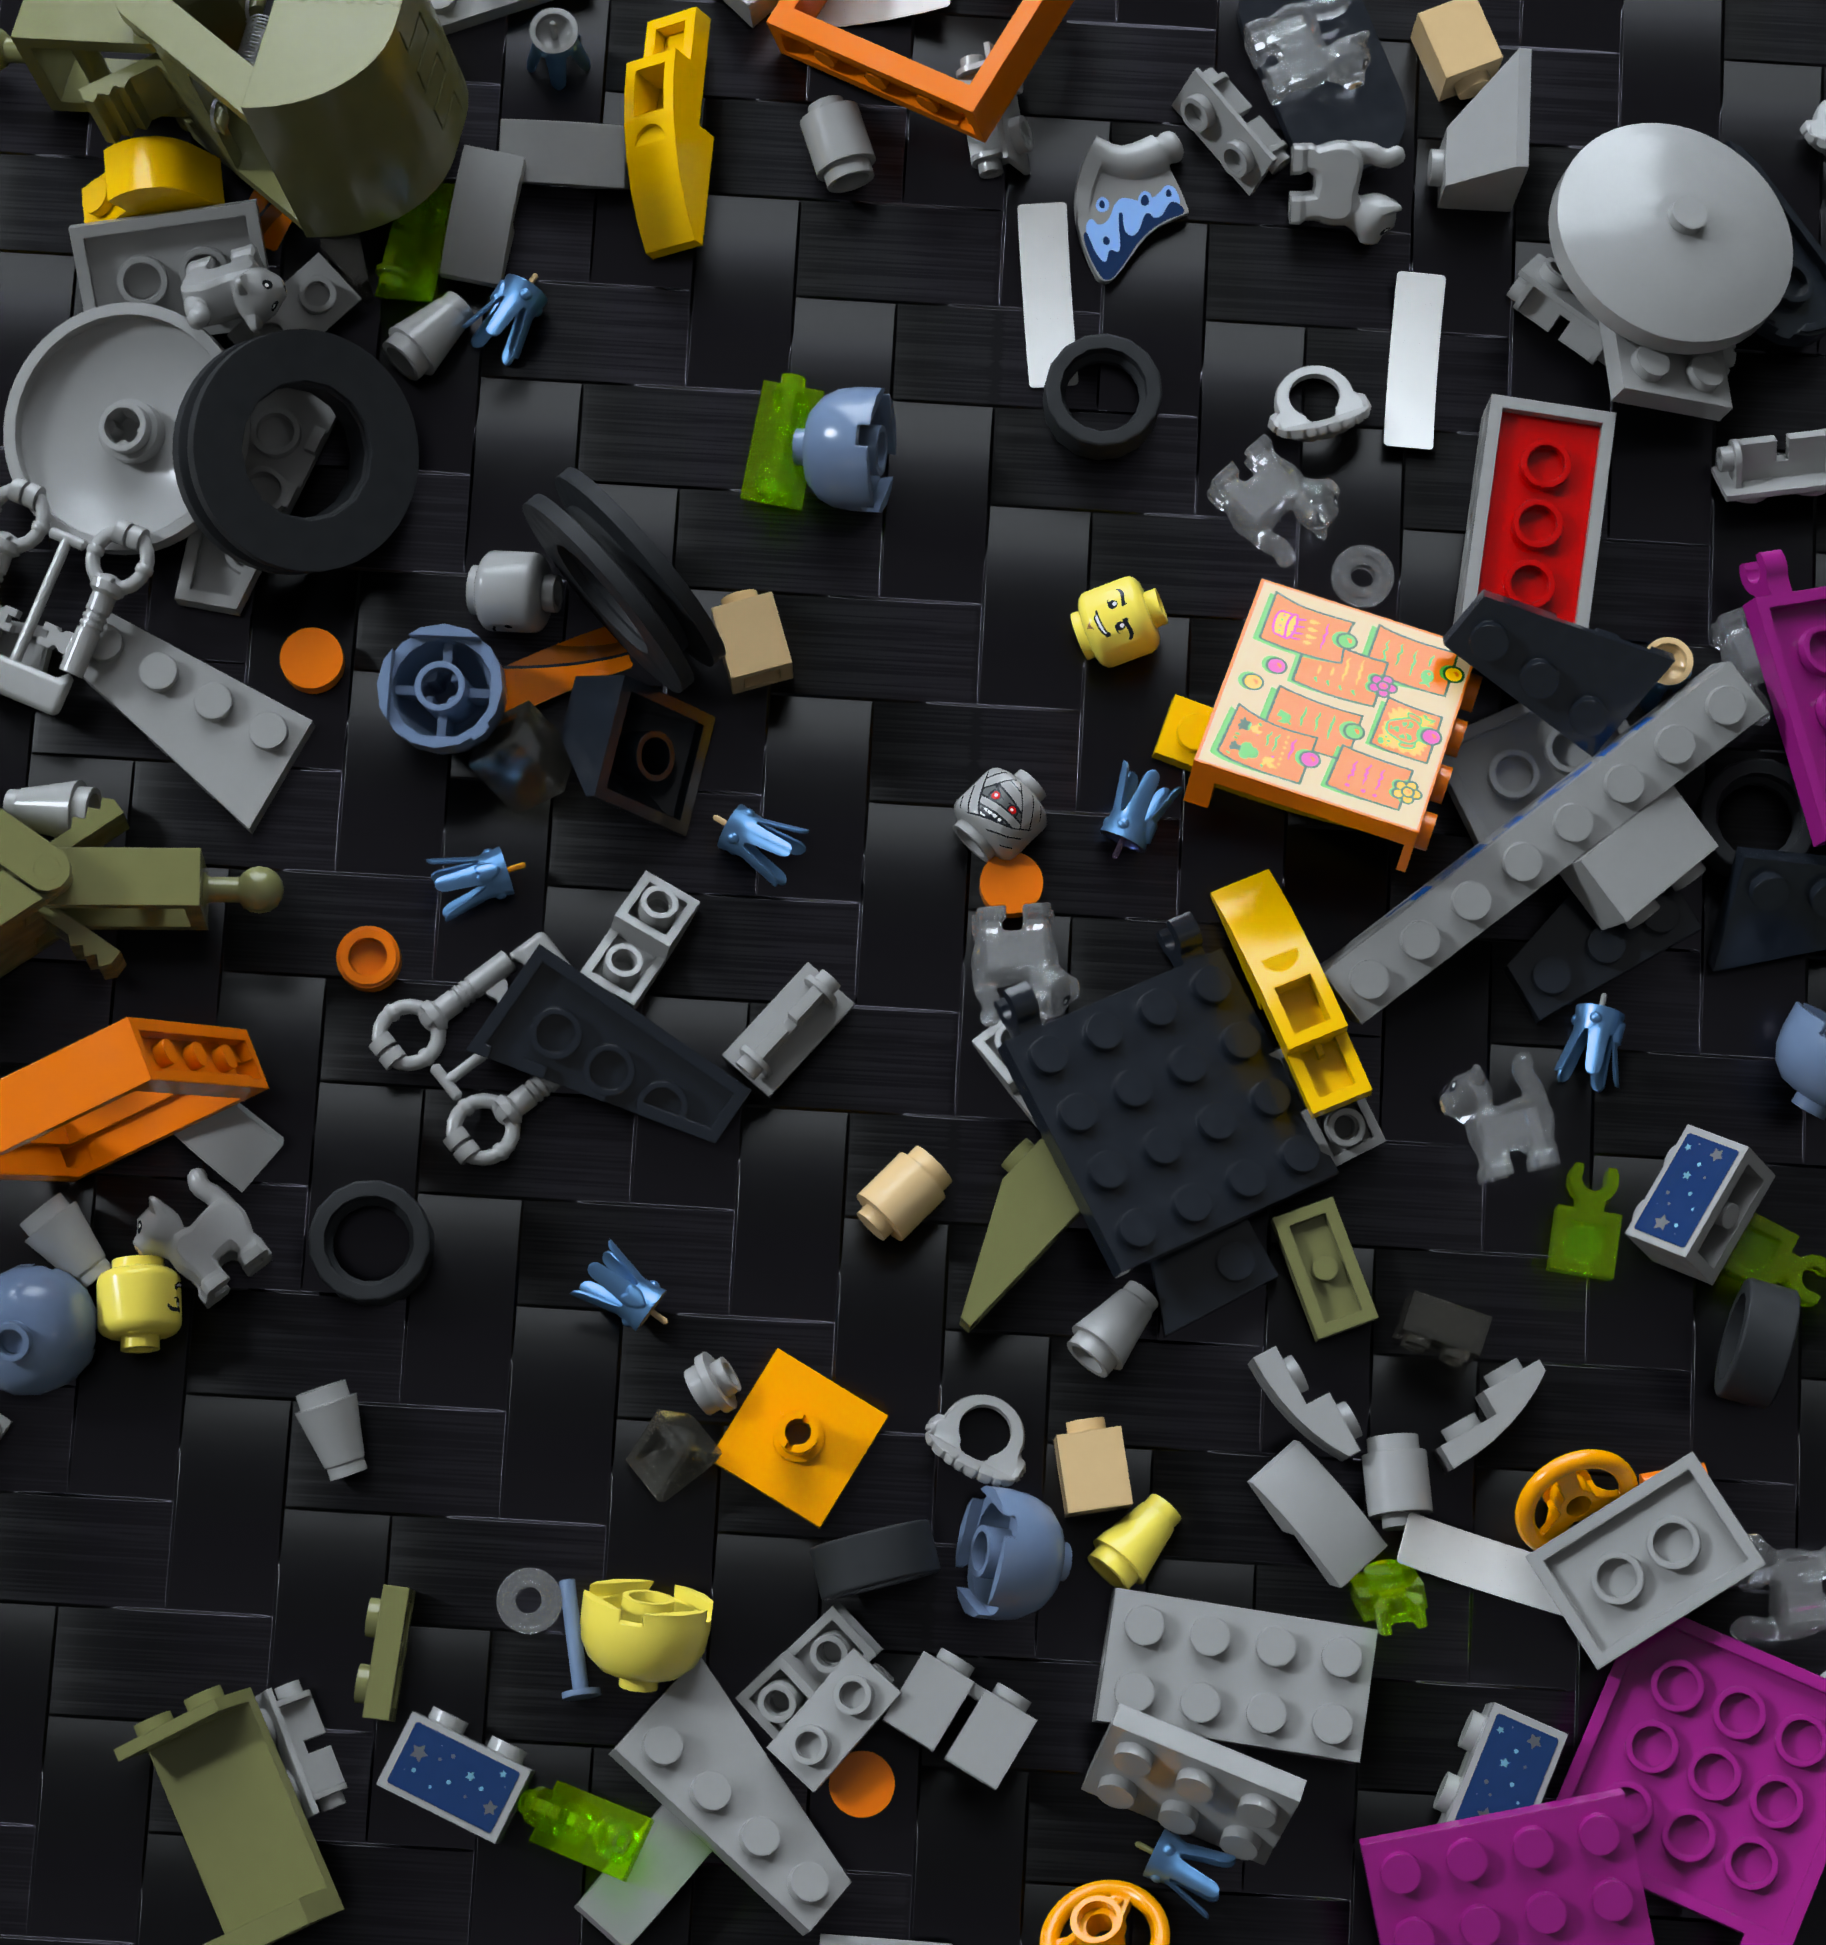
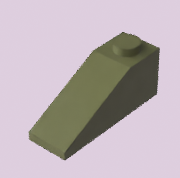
M1025 1138L1001 1164L1008 1174L1002 1179L959 1323L968 1333L1081 1215L1043 1138L1036 1144Z

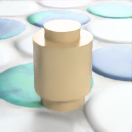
M915 1146L908 1154L900 1152L857 1194V1199L863 1207L857 1212V1216L879 1239L884 1241L891 1235L895 1239L903 1241L946 1198L943 1191L952 1183V1179L931 1154L923 1148Z

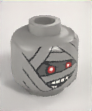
M992 768L985 772L955 802L954 811L958 821L953 825V829L968 849L983 861L988 862L994 856L1003 860H1011L1045 829L1047 815L1041 801L1046 797V793L1041 785L1022 769L1013 775L1004 769Z

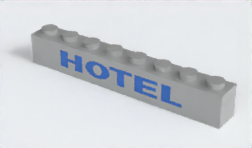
M1726 661L1711 664L1600 749L1593 757L1591 756L1497 828L1483 841L1467 851L1321 963L1320 966L1340 1009L1349 1022L1365 1023L1766 715L1768 710L1733 663Z

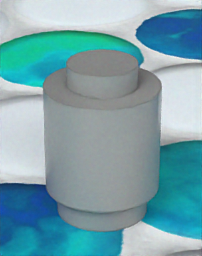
M840 95L826 96L811 103L808 107V113L800 120V127L817 178L825 182L828 191L832 193L852 191L869 183L875 176L872 165L875 163L876 157L858 104L854 101L843 100V97Z
M1392 1433L1366 1439L1368 1453L1361 1457L1368 1519L1381 1520L1382 1530L1400 1531L1405 1529L1410 1513L1421 1516L1433 1513L1427 1450L1420 1448L1418 1434Z

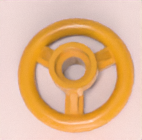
M1597 1449L1570 1452L1550 1461L1528 1480L1519 1495L1515 1508V1524L1520 1537L1533 1550L1543 1546L1568 1530L1574 1522L1584 1520L1592 1513L1597 1512L1638 1486V1481L1632 1467L1620 1456ZM1586 1469H1600L1612 1474L1618 1482L1619 1490H1605L1597 1487ZM1542 1497L1549 1509L1546 1521L1539 1529L1535 1523V1509Z
M1100 1880L1077 1887L1055 1904L1044 1921L1039 1945H1126V1917L1132 1905L1142 1912L1149 1924L1151 1934L1149 1945H1170V1925L1161 1904L1142 1887L1121 1880ZM1070 1919L1073 1933L1068 1937L1060 1938L1065 1924ZM1102 1931H1109L1103 1936L1095 1937Z

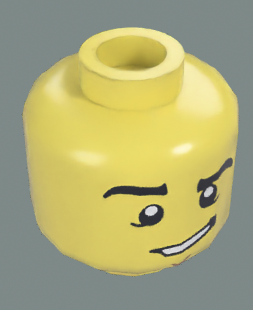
M1131 576L1117 579L1084 592L1078 599L1079 611L1070 614L1076 637L1086 659L1090 660L1096 657L1103 666L1108 668L1118 666L1155 651L1160 645L1158 627L1168 624V618L1156 588L1144 592L1139 581Z
M132 1255L113 1259L112 1268L102 1272L96 1283L98 1332L110 1340L120 1341V1351L124 1353H150L160 1350V1340L177 1334L182 1325L180 1275L175 1270L164 1266V1258L159 1256Z

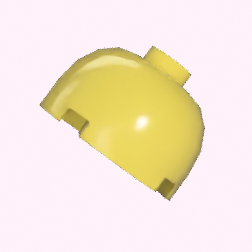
M611 1579L596 1581L590 1584L589 1591L584 1589L580 1617L581 1640L591 1660L603 1672L618 1677L621 1688L633 1692H654L658 1690L659 1682L675 1680L692 1670L704 1654L710 1633L713 1600L704 1593L680 1585H675L674 1597L662 1592L651 1591L649 1589L654 1582L651 1580Z

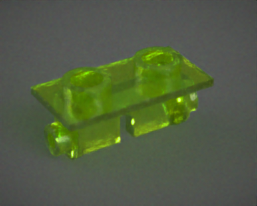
M441 183L415 209L393 220L382 264H378L375 271L379 276L375 293L377 298L432 302L442 261L455 184Z
M784 373L781 376L780 383L763 381L740 499L802 510L807 482L803 466H795L793 462V435L796 428H805L809 412L825 395V391L805 388L806 378L803 376Z
M557 1780L553 1790L542 1786L526 1790L521 1795L518 1803L519 1812L523 1814L525 1822L535 1827L529 1839L530 1842L624 1882H627L655 1821Z

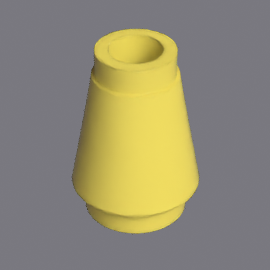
M1151 1494L1145 1502L1140 1503L1093 1540L1095 1549L1088 1556V1561L1094 1570L1115 1588L1129 1590L1135 1583L1141 1585L1144 1583L1173 1533L1174 1527L1180 1522L1181 1516L1164 1498L1157 1494Z

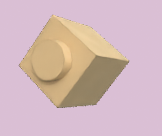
M1452 0L1417 14L1410 38L1438 101L1455 95L1460 100L1475 97L1498 72L1503 59L1501 50L1479 1Z
M754 589L737 591L722 598V605L711 608L712 622L726 650V655L722 659L732 694L793 678L792 659L772 591L760 595Z
M1104 1417L1067 1422V1434L1056 1435L1053 1440L1065 1518L1129 1509L1133 1505L1121 1426L1106 1428Z

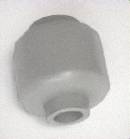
M489 551L481 559L479 565H473L469 570L466 582L468 611L471 615H477L481 625L489 631L538 633L547 625L551 613H558L562 607L563 581L560 575L552 574L551 566L543 554L523 551Z

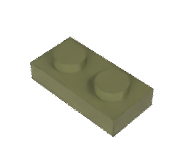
M1333 1197L1271 1219L1270 1223L1315 1342L1373 1322L1379 1318Z
M383 1584L381 1598L371 1597L365 1622V1637L375 1638L371 1664L360 1663L354 1692V1702L364 1704L362 1715L364 1718L395 1722L416 1594V1591L411 1588Z

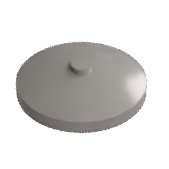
M1640 123L1613 129L1592 140L1576 155L1559 180L1552 196L1548 221L1549 238L1557 267L1564 281L1579 302L1597 320L1620 336L1636 344L1653 350L1683 355L1712 353L1729 348L1752 335L1777 307L1786 292L1793 267V244L1789 224L1777 196L1760 173L1746 159L1730 147L1706 134L1689 128L1663 123Z
M136 302L112 303L86 310L66 320L45 336L32 350L19 370L9 393L3 425V443L5 458L12 480L20 477L45 487L46 498L51 508L50 529L56 527L87 540V544H89L100 531L115 525L118 520L124 519L150 531V540L154 551L169 547L199 530L181 497L174 472L172 450L175 421L186 391L199 372L214 357L225 350L203 328L200 330L191 328L186 317L161 306ZM250 416L245 425L242 445L244 462L249 448ZM30 509V511L36 516V511ZM111 542L105 548V553L140 554L114 542Z

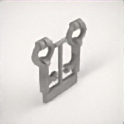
M16 477L11 483L0 487V513L2 505L10 500L35 510L36 520L33 521L30 532L21 538H17L9 532L0 531V583L3 582V576L6 575L12 559L36 547L44 539L45 535L49 533V538L60 543L10 658L0 654V694L55 716L61 711L74 681L71 675L83 679L100 640V633L104 630L103 626L106 625V619L110 617L116 600L123 599L125 595L140 589L149 577L153 575L155 554L150 540V531L124 519H120L115 525L100 531L89 544H87V540L56 527L50 529L51 508L46 498L45 487ZM111 542L140 553V562L136 564L134 574L128 579L120 580L115 575L103 573L101 569L100 559L104 556L106 546ZM73 547L81 551L86 549L85 567L93 591L85 608L87 609L83 611V618H80V625L76 627L74 633L70 631L62 632V628L45 621L43 629L49 633L46 638L39 636L36 642L51 650L57 648L60 653L64 654L59 669L69 674L55 677L23 664L21 661L70 548ZM0 604V629L14 634L16 626L10 624L13 617L20 620L23 612L7 605L2 607Z
M544 932L533 935L513 950L509 957L501 950L466 976L464 981L458 982L457 986L454 985L451 988L452 990L446 991L434 1001L409 998L387 1004L378 1014L373 1025L372 1042L369 1048L376 1057H380L379 1061L386 1070L395 1068L413 1071L431 1066L430 1072L452 1100H459L447 1119V1137L443 1140V1143L450 1152L455 1151L453 1156L460 1165L469 1163L487 1166L509 1158V1155L514 1151L520 1139L522 1116L535 1107L537 1102L543 1101L544 1097H548L551 1092H555L562 1086L533 1076L531 1080L525 1082V1085L522 1084L507 1096L503 1094L498 1096L489 1093H479L461 1099L462 1092L455 1082L488 1058L474 1053L448 1074L440 1064H433L440 1056L446 1044L448 1021L462 1012L464 1007L467 1008L470 1006V1003L476 1001V998H480L484 994L491 1000L499 1003L508 990L506 978L517 971L513 962L525 965L537 946L541 944L570 964ZM406 1014L417 1015L424 1028L431 1033L427 1047L420 1049L418 1054L407 1056L399 1044L395 1045L397 1041L388 1031L392 1022H396L400 1019V1016ZM482 1108L491 1109L497 1121L505 1126V1133L501 1142L494 1144L492 1149L481 1151V1148L474 1139L469 1140L471 1136L462 1126L467 1116H471L475 1110Z

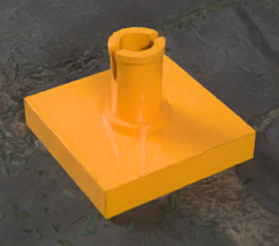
M777 1348L709 1460L811 1524L821 1528L888 1419V1415Z

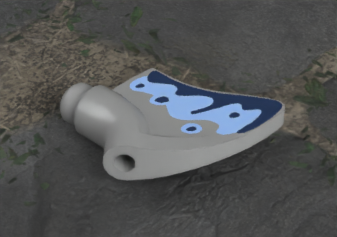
M1164 131L1157 137L1149 135L1126 145L1113 144L1096 136L1082 162L1074 190L1076 230L1088 266L1096 281L1103 285L1109 284L1115 279L1135 250L1150 234L1177 219L1187 216L1189 213L1183 194L1170 169V164L1181 161L1184 155L1182 143L1174 132Z

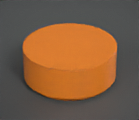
M311 627L298 630L287 638L280 652V665L287 681L295 689L308 694H319L330 690L340 681L345 670V656L338 640L331 633L320 628Z
M1019 853L1011 860H1003L994 856L987 862L981 873L979 890L982 901L990 911L1001 917L1017 918L1028 914L1036 907L1042 895L1043 876L1039 866L1033 859L1023 853Z
M362 926L353 929L343 937L337 948L336 962L339 972L351 987L362 992H377L390 986L398 977L402 967V954L397 942L386 930L376 926Z
M869 1751L849 1753L829 1778V1791L832 1800L841 1811L853 1817L866 1818L880 1813L890 1803L894 1794L895 1780L892 1769L882 1757Z

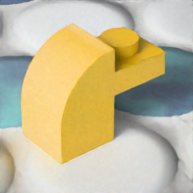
M164 136L136 137L109 146L103 150L105 173L82 188L84 223L225 203L220 158L186 141Z

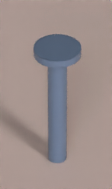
M575 1579L559 1581L572 1681V1690L562 1692V1700L577 1701L595 1698L601 1695V1688L589 1687L584 1645L581 1640V1624Z

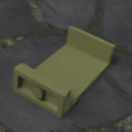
M221 1685L201 1691L183 1701L188 1712L173 1718L171 1710L148 1718L134 1726L137 1738L113 1749L118 1762L149 1752L224 1931V1935L203 1945H271L344 1910V1906L251 1687L226 1695Z

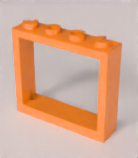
M780 0L766 23L782 54L986 143L1074 0H1022L970 85L817 19L827 0Z
M126 1017L1 1078L0 1180L78 1181L270 1089L247 1029Z

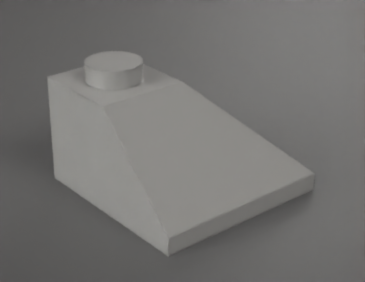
M1519 48L1450 123L1445 131L1440 148L1430 149L1427 183L1428 186L1438 187L1437 208L1511 212L1529 168L1532 49Z

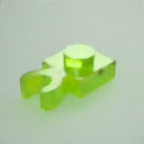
M1576 1162L1570 1168L1566 1179L1568 1192L1575 1200L1574 1207L1558 1204L1554 1209L1546 1271L1610 1281L1614 1278L1622 1215L1604 1212L1605 1202L1617 1191L1619 1185L1618 1170L1616 1168H1608L1603 1177L1602 1189L1593 1191L1588 1189L1582 1181L1584 1163Z
M1754 1213L1721 1273L1742 1284L1749 1278L1773 1284L1779 1282L1784 1287L1798 1291L1801 1298V1306L1812 1307L1818 1303L1821 1296L1805 1288L1802 1283V1274L1804 1271L1809 1270L1826 1278V1258L1814 1254L1800 1257L1792 1253L1799 1235Z
M1380 1560L1368 1564L1363 1572H1359L1348 1582L1351 1599L1364 1622L1376 1620L1377 1630L1381 1635H1392L1391 1626L1399 1622H1414L1418 1629L1427 1626L1425 1609L1428 1608L1425 1587L1414 1568L1402 1565L1397 1560Z

